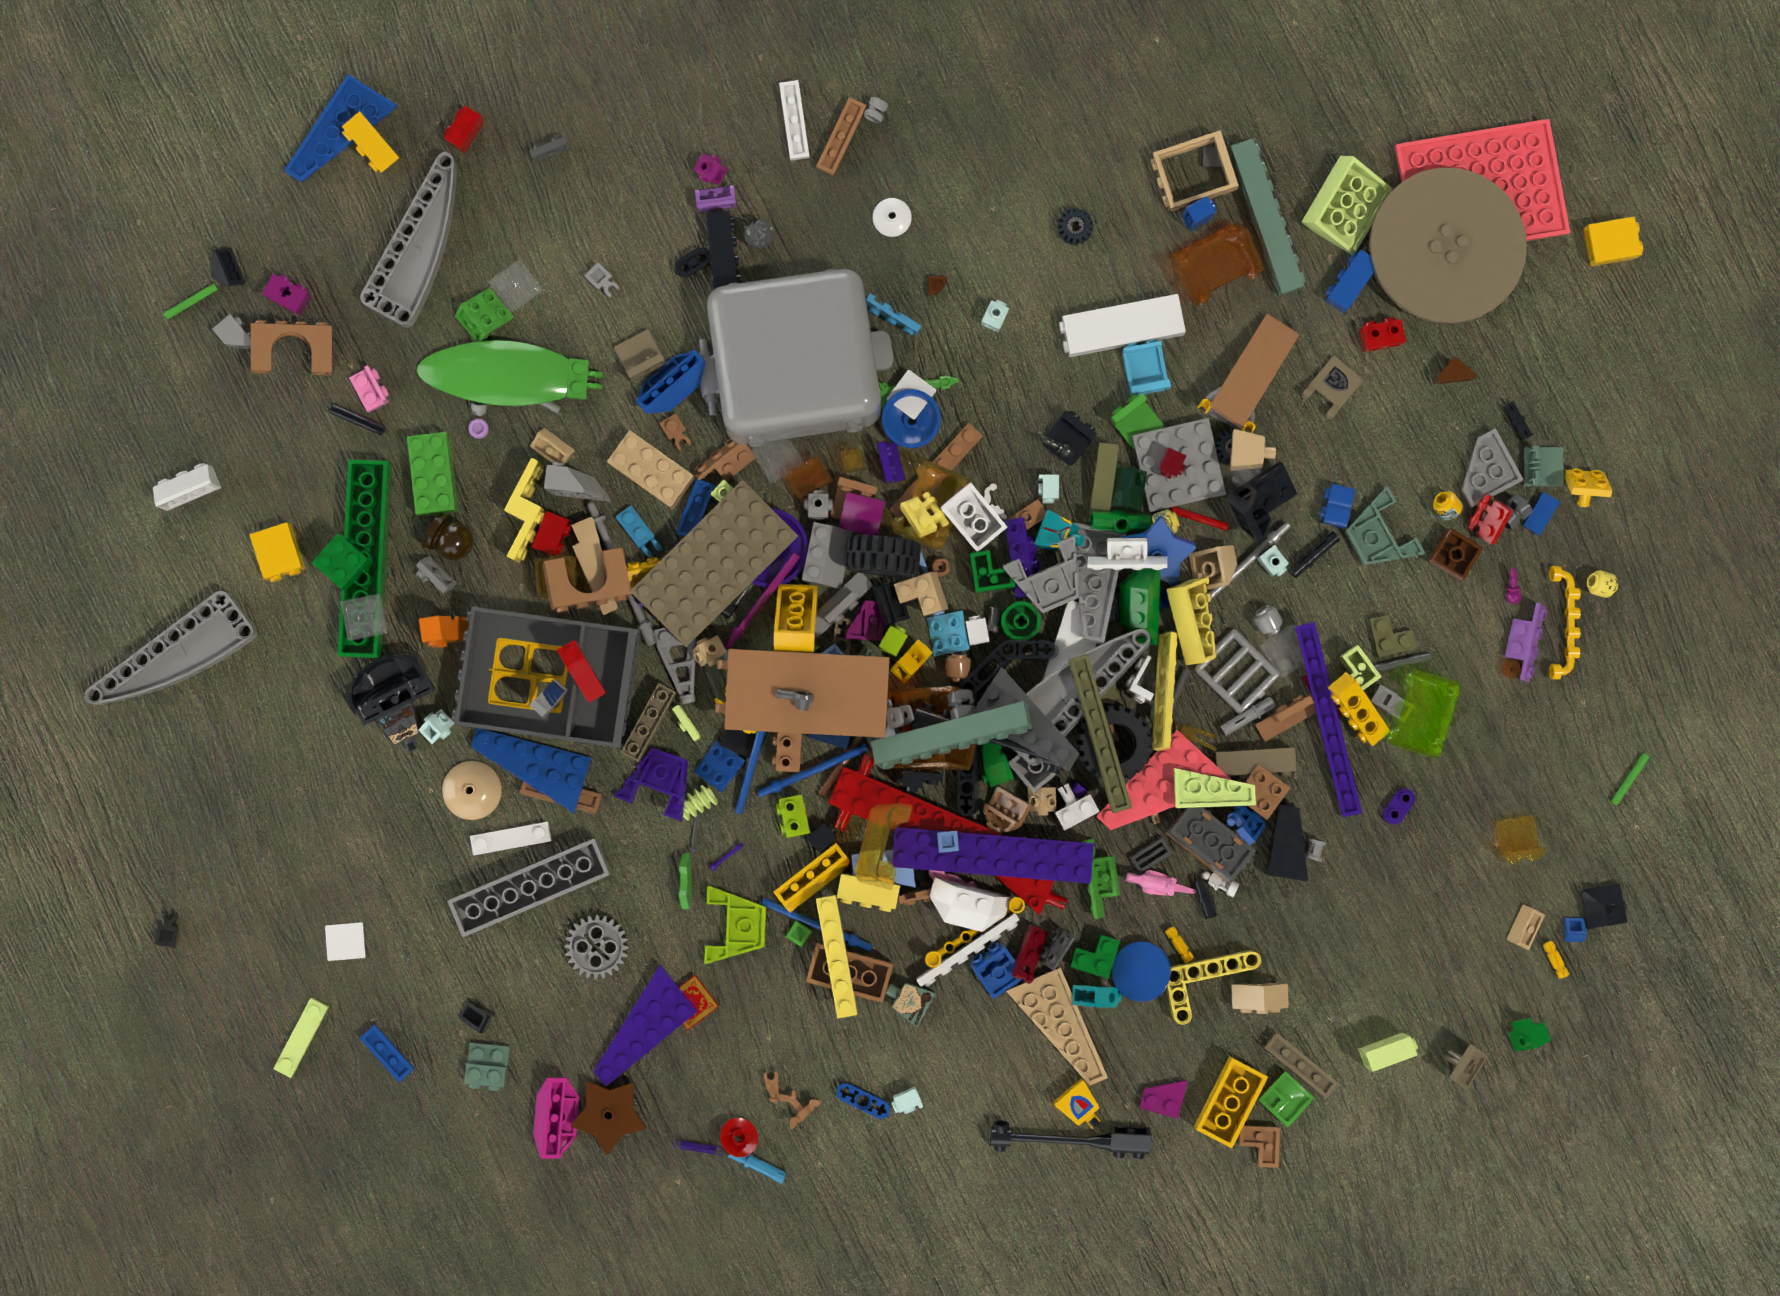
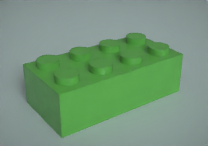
M447 432L407 436L415 514L423 517L439 515L441 512L444 514L459 512L450 435Z

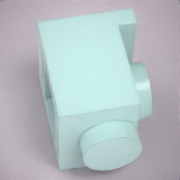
M1039 475L1038 481H1042V483L1038 484V495H1042V503L1053 504L1054 500L1059 499V475Z
M1276 545L1257 558L1271 577L1275 574L1279 577L1288 570L1286 566L1289 563L1279 552ZM1274 558L1279 561L1277 566L1272 564Z
M916 1087L894 1095V1101L891 1102L895 1113L904 1111L907 1114L914 1111L917 1105L919 1109L923 1107Z

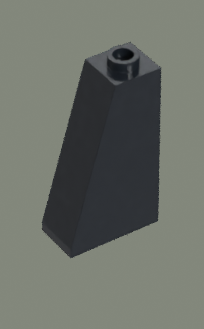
M1283 801L1282 805L1278 804L1276 807L1265 874L1307 882L1308 874L1300 809L1294 807L1295 803Z

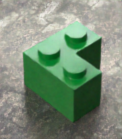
M990 550L970 553L975 594L1015 587L1014 580L1003 568L992 569Z
M1099 934L1094 952L1074 947L1069 966L1109 979L1120 940Z

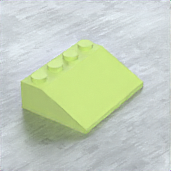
M1340 156L1303 218L1302 223L1317 235L1352 255L1356 253L1373 224L1379 207L1393 188L1354 156Z

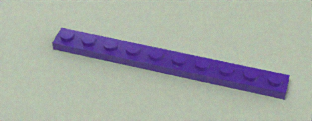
M1315 621L1297 625L1295 628L1342 817L1361 814L1362 809L1336 704L1330 697L1332 693L1328 687L1331 684Z

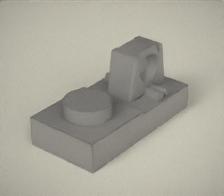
M430 556L419 561L416 565L419 568L416 576L423 582L430 579L435 588L443 594L453 589L457 584Z

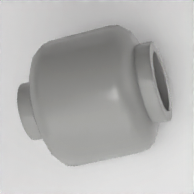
M1264 605L1255 611L1253 620L1262 634L1270 633V635H1274L1280 631L1283 619L1275 607Z

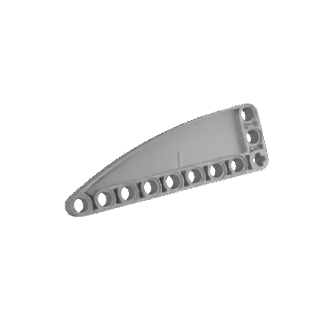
M447 152L437 156L360 295V299L366 307L405 328L414 325L427 300L437 276L450 231L456 192L457 163L453 156ZM445 160H451V164L448 167L442 166ZM440 176L442 178L440 183L433 184L435 177ZM427 193H431L432 198L429 201H424V196ZM416 211H423L421 217L414 218V214ZM413 227V232L410 235H405L406 228ZM397 245H404L402 251L395 252V248ZM394 261V266L391 269H386L387 262ZM379 278H384V284L381 286H377V280ZM368 297H374V298H375L374 301H371V300L368 301V300H367ZM387 304H392L390 312H384V307ZM409 313V319L402 322L401 316Z
M217 591L85 691V699L90 704H108L142 696L181 682L212 667L250 643L258 634L257 628L230 593ZM221 597H226L224 599L225 604L220 603L222 602ZM209 607L211 614L205 617L204 610ZM237 611L238 619L233 621L231 614ZM193 619L195 626L189 629L188 622ZM248 626L250 634L245 637L243 629ZM175 631H178L179 638L178 640L174 641L172 639V634ZM159 643H162L163 651L158 653L156 647ZM143 655L147 656V663L145 665H142L140 661ZM127 667H130L132 671L129 677L125 675ZM111 679H114L116 682L113 689L109 687ZM95 691H98L100 694L97 701L93 698Z
M1144 629L1132 631L1082 654H1088L1095 680L1104 679L1107 682L1104 687H1098L1100 698L1149 647L1150 634ZM1138 636H1145L1147 641L1139 644L1136 638ZM1125 650H1131L1134 653L1131 658H1125L1122 654ZM1069 663L1049 675L1026 693L1054 726L1058 722L1066 724V728L1060 731L1064 737L1084 717ZM1113 664L1120 667V670L1116 673H1112L1109 670V667ZM1077 708L1080 712L1077 716L1069 715V710ZM1013 750L1031 766L1039 765L1043 761L1042 758L1030 759L1029 754Z

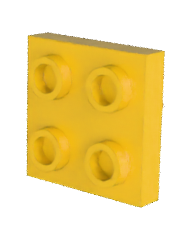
M1577 468L1572 470L1565 469L1564 478L1571 494L1579 495L1577 505L1589 507L1591 496L1611 497L1612 488L1605 472L1599 470L1583 471Z

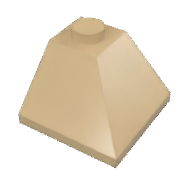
M1234 545L1219 546L1189 555L1193 579L1209 577V584H1206L1207 590L1230 584L1237 566Z

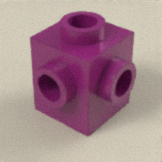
M703 153L696 161L694 171L699 174L698 178L706 183L710 181L720 185L729 168L720 163L722 159L714 154L709 156Z

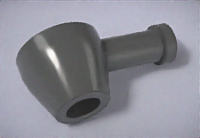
M777 688L776 698L794 700L796 709L808 711L814 701V694L803 691L792 692Z

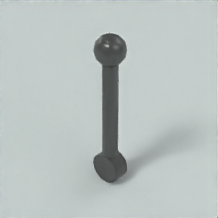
M697 813L696 817L693 816V835L691 847L689 848L691 854L697 851L695 843L698 820L701 818L699 813Z

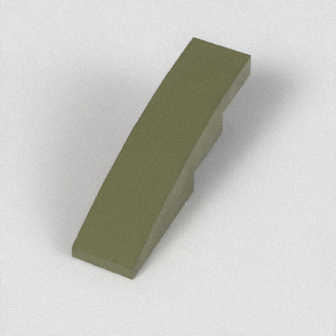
M1099 442L1089 519L1092 511L1110 512L1119 445Z

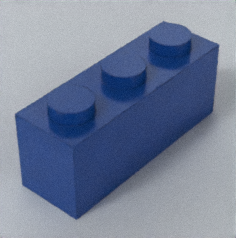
M1363 250L1351 255L1347 261L1350 264L1348 268L1340 271L1336 277L1339 280L1335 286L1332 284L1325 293L1328 295L1325 301L1343 314L1349 309L1374 273L1371 256Z

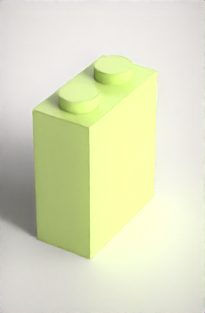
M1402 1032L1358 1050L1365 1068L1374 1072L1417 1056L1416 1050L1418 1045L1414 1038Z

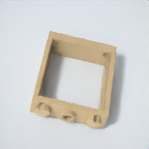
M1221 130L1153 153L1151 164L1153 170L1158 171L1157 183L1159 189L1163 188L1165 196H1162L1165 207H1169L1171 212L1187 207L1205 196L1211 199L1238 190L1239 185ZM1215 143L1228 185L1174 202L1161 160Z

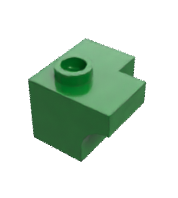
M1531 1018L1511 1022L1514 1030L1509 1032L1508 1035L1515 1052L1536 1049L1551 1041L1545 1022L1534 1023Z

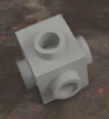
M813 490V494H809V498H805V510H808V518L828 519V511H832V499H829V495L825 494V491ZM817 502L822 503L820 507L815 506Z

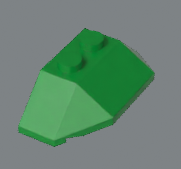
M1143 568L1135 570L1120 583V621L1118 623L1128 633L1138 629L1148 631L1150 634V645H1158L1160 570ZM1138 636L1136 641L1143 644L1147 641V638L1145 636Z

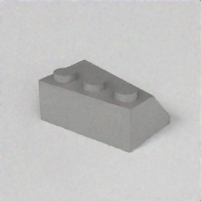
M553 462L552 465H547L544 489L551 495L610 502V497L593 476L564 466V463Z

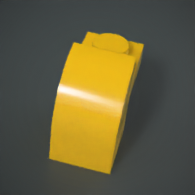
M918 639L890 671L905 684L933 652Z

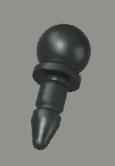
M1040 437L1044 444L1054 448L1055 453H1059L1062 457L1069 458L1074 454V447L1071 443H1064L1062 440L1055 441L1049 437Z

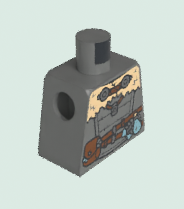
M409 703L376 719L394 746L404 743L408 753L419 748L414 738L421 735L419 732L421 726L414 703Z

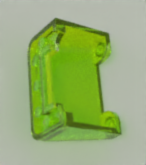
M1413 669V672L1409 673L1406 679L1409 690L1398 725L1395 730L1391 729L1388 740L1391 741V746L1439 761L1460 695L1461 683Z

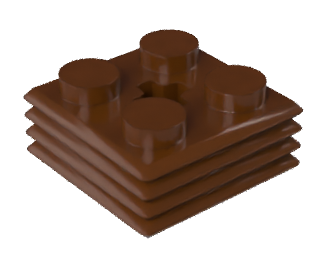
M1449 528L1439 541L1428 562L1456 580L1463 581L1482 552L1483 547L1454 529ZM1457 550L1459 558L1453 559L1451 552Z

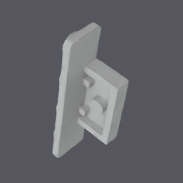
M858 572L817 611L815 638L820 637L833 623L838 624L844 618L843 614L848 609L850 611L858 605L857 600L873 586L863 573Z

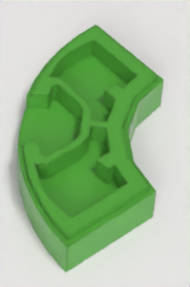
M683 853L679 865V899L681 908L689 909L692 892L690 853Z

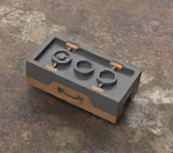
M1203 807L1185 808L1166 832L1169 837L1226 883L1232 882L1256 851Z

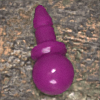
M1512 567L1509 574L1510 586L1506 587L1508 591L1505 598L1508 603L1517 604L1522 596L1519 591L1520 586H1517L1516 569Z

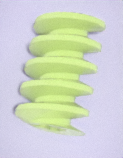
M709 784L708 788L700 785L701 792L693 789L694 796L686 793L687 800L684 801L683 817L687 821L690 820V814L694 817L697 816V810L703 813V806L710 809V802L714 805L718 804L717 798Z

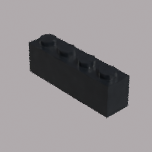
M729 211L706 213L714 290L730 283H741V275L736 272V266H739V256L734 253V247H737L736 235H732V228H735L734 216H730Z

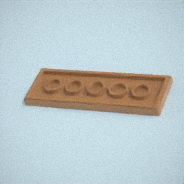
M1266 314L1209 407H1212V410L1240 428H1243L1300 334L1269 314Z

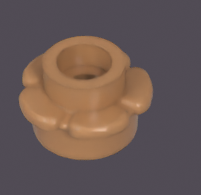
M936 558L933 560V564H931V571L937 572L938 577H943L950 571L949 562L944 558Z

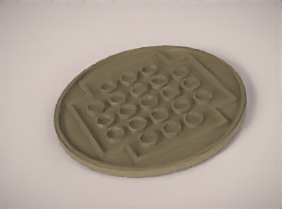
M1436 168L1420 172L1404 180L1382 202L1373 220L1370 233V256L1375 275L1383 290L1398 306L1408 313L1423 320L1436 323H1462L1474 320L1492 311L1513 291L1520 279L1526 260L1527 240L1525 228L1512 200L1491 180L1464 169Z

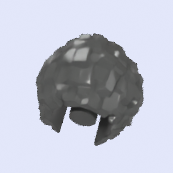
M760 218L756 222L744 226V241L752 247L761 249L767 247L772 242L774 230L772 225L764 219Z

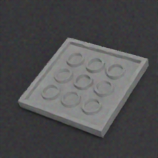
M1209 418L1132 436L1149 512L1226 494ZM1168 447L1187 455L1183 463L1186 467L1182 475H1178L1176 478L1171 477V479L1161 476V472L1157 470L1162 456Z

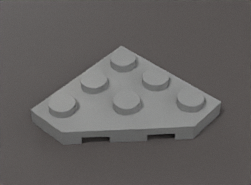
M1496 428L1478 437L1475 442L1461 489L1470 508L1477 505L1485 493L1494 496L1524 480Z

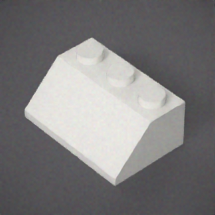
M202 463L196 465L194 470L190 472L182 471L176 474V478L159 481L158 485L153 487L154 502L156 507L168 511L221 488L213 466Z

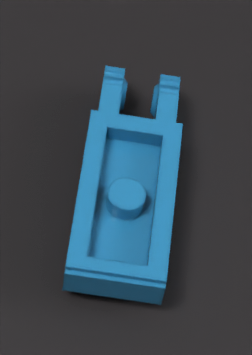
M629 506L616 516L619 523L648 558H653L650 550L645 547V544L649 541L653 543L657 551L661 552L663 550L655 540L653 533L632 506Z

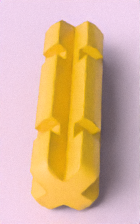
M1173 926L1168 928L1165 933L1169 939H1172L1171 942L1177 952L1182 955L1183 961L1188 963L1193 960L1194 956L1188 951L1189 948L1181 936L1178 935L1176 928Z
M1548 941L1544 943L1543 948L1545 952H1548L1547 956L1553 968L1557 970L1558 978L1567 977L1569 972L1564 967L1565 964L1558 950H1555L1554 942Z

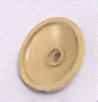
M466 761L456 765L448 772L443 782L442 794L446 806L453 814L463 819L477 820L488 816L496 809L501 799L502 785L499 776L490 766L479 761ZM468 787L473 788L472 794L467 793Z

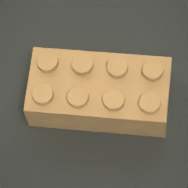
M630 430L607 460L610 466L672 510L695 479L694 475Z

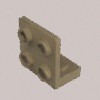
M645 330L614 347L632 382L666 364L649 330Z

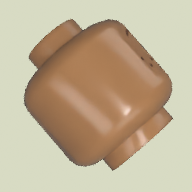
M952 652L946 658L945 674L951 678V681L962 682L963 678H967L970 675L971 659L967 657L966 653Z

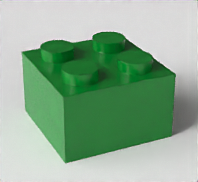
M337 533L313 560L312 564L340 589L347 591L370 565L372 560L343 535Z

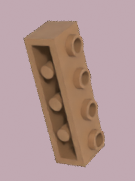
M778 732V734H774L773 745L777 746V753H773L772 765H776V771L799 772L802 733Z

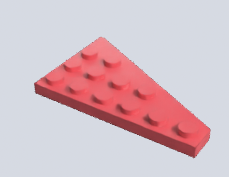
M1176 730L1171 736L1170 748L1157 751L1150 758L1149 762L1144 765L1143 770L1140 773H1136L1126 784L1132 808L1112 813L1108 803L1096 817L1110 830L1175 807L1174 768L1228 780L1231 779L1183 734Z

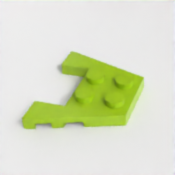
M707 886V904L727 905L726 946L705 945L704 964L765 947L766 907L715 887Z

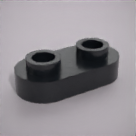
M699 247L678 259L675 263L676 273L682 278H688L709 266L711 263L709 250ZM700 256L706 257L705 260L702 262L699 261L698 258ZM684 265L689 267L687 271H682Z

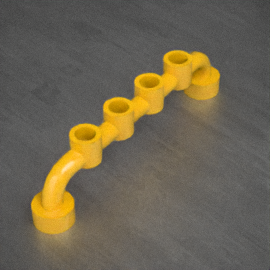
M1551 566L1549 570L1550 581L1560 582L1564 578L1567 582L1565 598L1567 599V607L1565 609V618L1567 619L1565 657L1567 658V663L1563 668L1560 664H1551L1549 667L1550 679L1560 680L1562 675H1567L1572 671L1575 658L1580 657V647H1575V639L1580 638L1581 632L1579 627H1575V619L1580 618L1581 612L1579 607H1575V600L1580 599L1581 592L1580 588H1575L1574 578L1569 572L1562 570L1561 566Z
M1019 897L1012 898L1009 901L1006 915L1011 912H1022L1025 908L1024 901ZM973 929L962 931L958 938L953 941H947L938 951L927 953L925 957L926 964L932 968L939 966L943 956L953 953L961 944L970 942L972 937L981 931ZM964 933H968L970 935V938L968 940H964L962 938ZM947 944L953 945V949L951 951L946 950Z

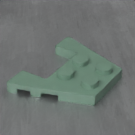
M1389 487L1384 488L1344 531L1363 566L1425 554L1417 538L1398 547L1379 511L1397 502Z

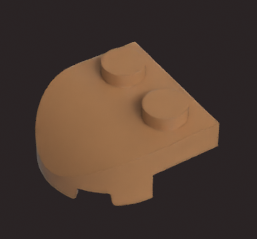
M997 786L990 803H985L983 813L986 815V824L996 832L1014 831L1023 824L1032 804L1002 786Z

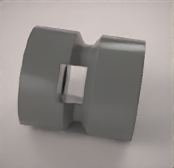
M1514 494L1507 501L1506 506L1512 509L1513 512L1505 528L1512 531L1520 524V519L1525 520L1533 513L1530 505L1519 494Z
M958 690L947 695L949 708L952 709L950 711L951 720L976 714V708L972 706L974 698L971 690Z

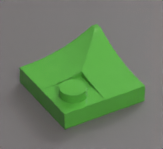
M1284 1071L1258 1100L1288 1128L1315 1097L1288 1072Z

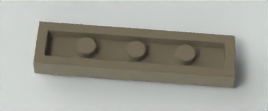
M1277 1032L1265 1044L1264 1048L1326 1099L1339 1084Z

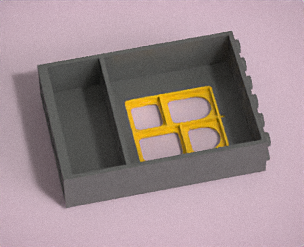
M471 607V611L467 613L469 628L464 633L466 648L461 653L463 668L458 673L460 688L455 693V701H458L457 708L452 713V720L455 721L454 725L617 748L624 747L641 631L617 626ZM576 640L606 694L588 703L566 666L562 676L532 672L531 666L534 650L540 648L557 651L562 646ZM508 645L525 647L524 664L521 670L508 669L501 664L499 655L504 647ZM503 677L528 679L531 683L528 702L523 704L500 700L495 693L496 682ZM557 679L568 691L560 700L559 706L553 708L546 718H543L529 705L537 698L540 682L551 683Z

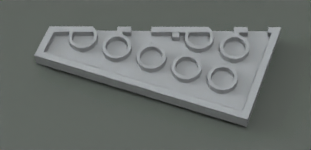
M1074 523L1079 526L1078 534L1085 537L1081 547L1075 545L1079 605L1084 641L1104 644L1119 570H1113L1112 568L1093 570L1092 568H1087L1088 557H1108L1107 539L1122 538L1126 536V533H1117L1115 530L1091 529L1089 525Z

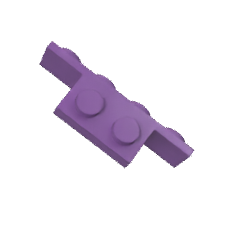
M1536 603L1532 622L1513 619L1505 654L1506 658L1524 661L1520 680L1527 683L1530 682V678L1534 675L1533 663L1534 659L1538 657V640L1542 638L1543 634L1541 626L1547 615L1546 606L1541 603Z

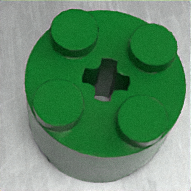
M1024 601L1009 605L1001 617L1002 631L1010 640L1028 641L1038 633L1041 626V616L1038 610L1032 604ZM1019 617L1026 621V624H1023L1022 627H1019V624L1016 623Z

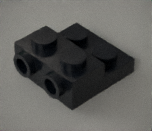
M903 771V775L899 774L898 786L906 787V791L918 792V788H922L923 781H926V785L938 786L939 782H943V774Z

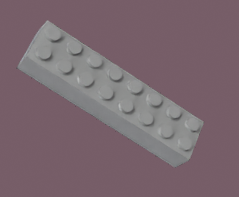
M594 838L450 899L448 904L463 938L612 875V872L598 839Z

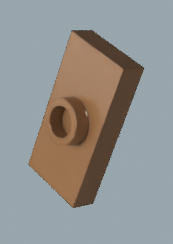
M1037 499L1009 519L1024 517L1027 531L1044 519L1046 510Z

